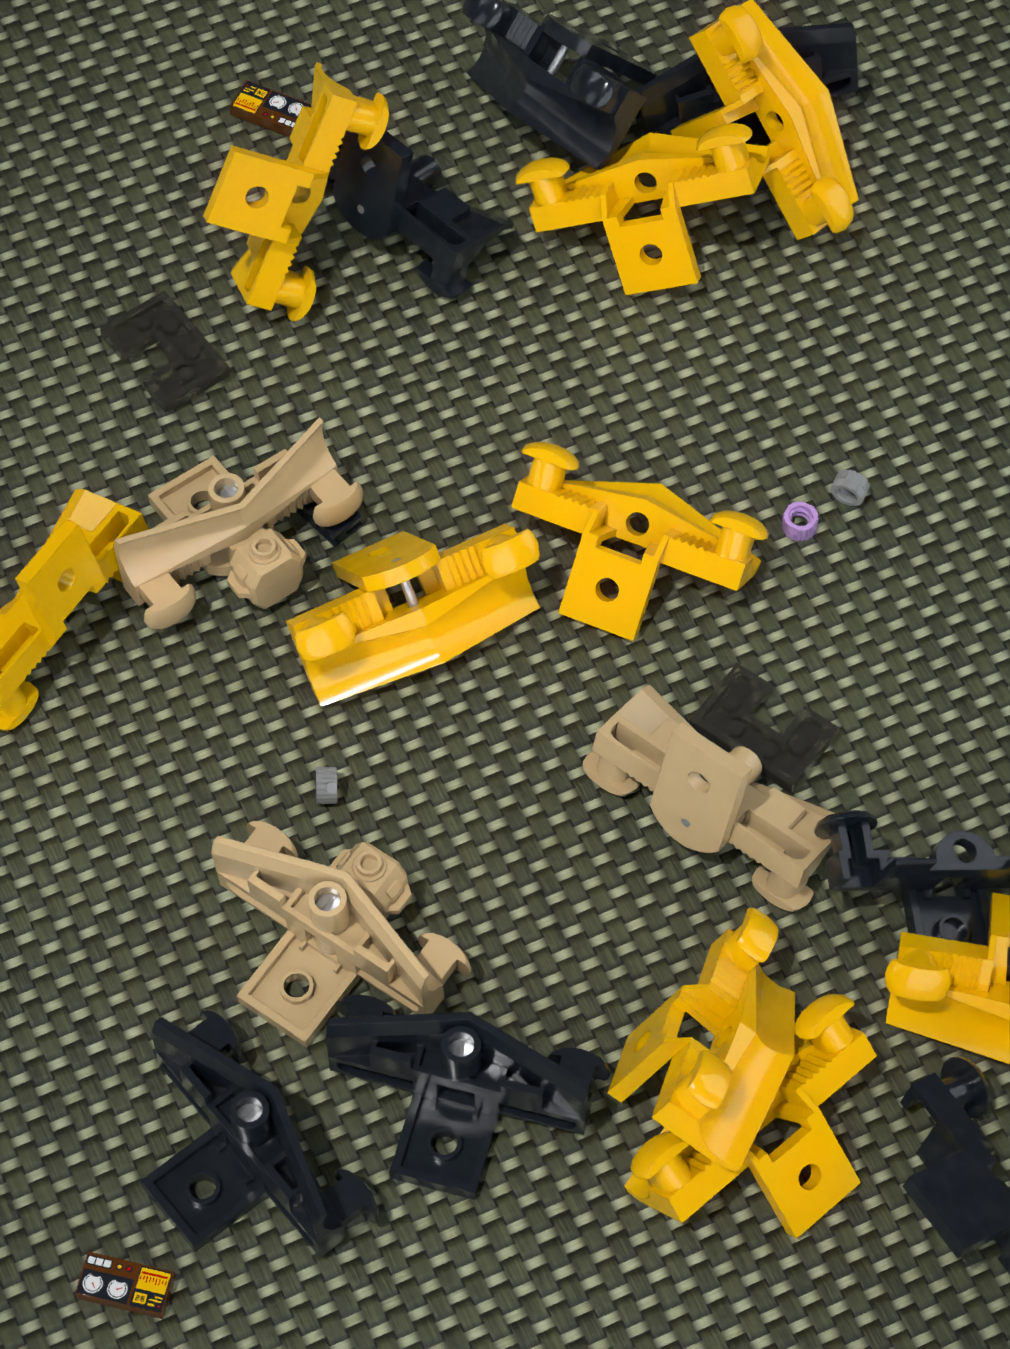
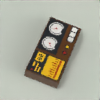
M246 80L229 108L230 115L290 137L302 106L311 108V104Z
M88 1251L75 1290L76 1299L163 1319L176 1276L175 1272Z

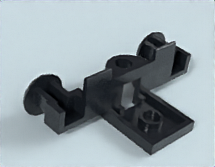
M842 811L828 815L818 821L814 829L815 835L823 839H831L833 855L825 862L830 891L901 890L908 933L988 946L990 908L986 889L1010 888V856H996L994 850L983 838L971 832L957 831L949 833L933 847L929 858L891 857L890 850H874L871 830L876 828L878 821L868 811ZM954 845L965 848L969 855V863L957 859L953 852ZM946 877H965L954 886L956 896H933L932 889Z
M950 1057L942 1066L941 1079L934 1072L912 1083L900 1101L905 1109L921 1102L936 1121V1124L916 1153L927 1168L909 1176L902 1187L957 1259L994 1240L1002 1250L997 1259L1010 1275V1187L1002 1180L996 1178L991 1172L992 1167L997 1162L991 1154L995 1148L972 1120L982 1116L988 1109L990 1104L989 1085L981 1069L971 1060L964 1057Z

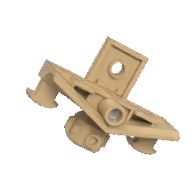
M320 417L288 451L283 449L253 467L254 477L245 482L236 474L229 473L213 455L148 494L149 504L163 519V522L152 529L115 539L113 544L124 589L138 606L145 602L149 606L144 613V622L147 627L151 629L167 628L178 623L189 614L196 602L195 589L192 584H187L182 588L178 584L180 579L186 580L187 575L193 576L194 571H200V567H203L210 575L228 576L227 584L238 598H248L254 605L262 609L272 606L298 589L303 577L306 552L295 539H285L281 533L275 531L274 524L277 523V520L283 521L284 516L290 517L291 512L296 513L297 508L303 509L304 504L314 500L317 504L313 512L315 524L321 527H330L352 516L358 510L363 500L361 484L355 482L349 486L338 473L337 465L323 437V420ZM199 501H210L209 504L199 510L194 508V505Z
M262 821L247 823L246 828L250 837L245 843L217 836L213 841L211 854L220 885L288 929L236 995L237 1000L240 1004L307 1048L337 1010L336 1005L338 1001L350 993L360 978L415 1014L433 1013L445 998L443 985L455 970L469 977L472 968L462 949L451 940L438 934L423 933L418 937V941L423 949L416 957L386 920L391 914H400L411 900L412 894L406 871L400 863L370 843L361 842L355 844L352 849L342 850L332 864L326 866L298 858V852L290 838L277 827ZM295 980H303L309 984V990L301 997L289 996L286 993V988L289 983Z

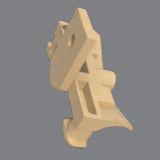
M650 684L642 688L597 730L592 747L593 751L588 753L583 761V770L594 783L609 793L618 796L631 793L639 787L640 783L644 787L648 786L650 791H654L650 807L656 819L677 842L687 848L704 853L719 852L727 842L734 844L735 848L741 849L743 854H748L749 858H754L757 863H762L754 872L752 883L766 900L790 912L798 911L809 904L813 897V890L806 886L808 878L817 869L823 857L832 846L831 839L817 837L814 829L819 820L834 814V812L785 794L775 787L770 788L754 782L762 773V764L752 750L737 746L729 753L699 734Z

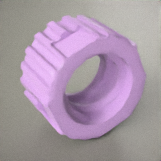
M803 501L793 502L788 505L782 517L783 533L795 541L812 538L813 534L815 535L819 519L814 506ZM801 516L808 523L805 526H798L792 523L791 519Z

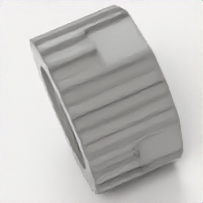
M844 469L837 473L830 487V492L841 503L849 506H858L863 503L870 488V483L860 473Z
M316 767V804H336L337 768Z

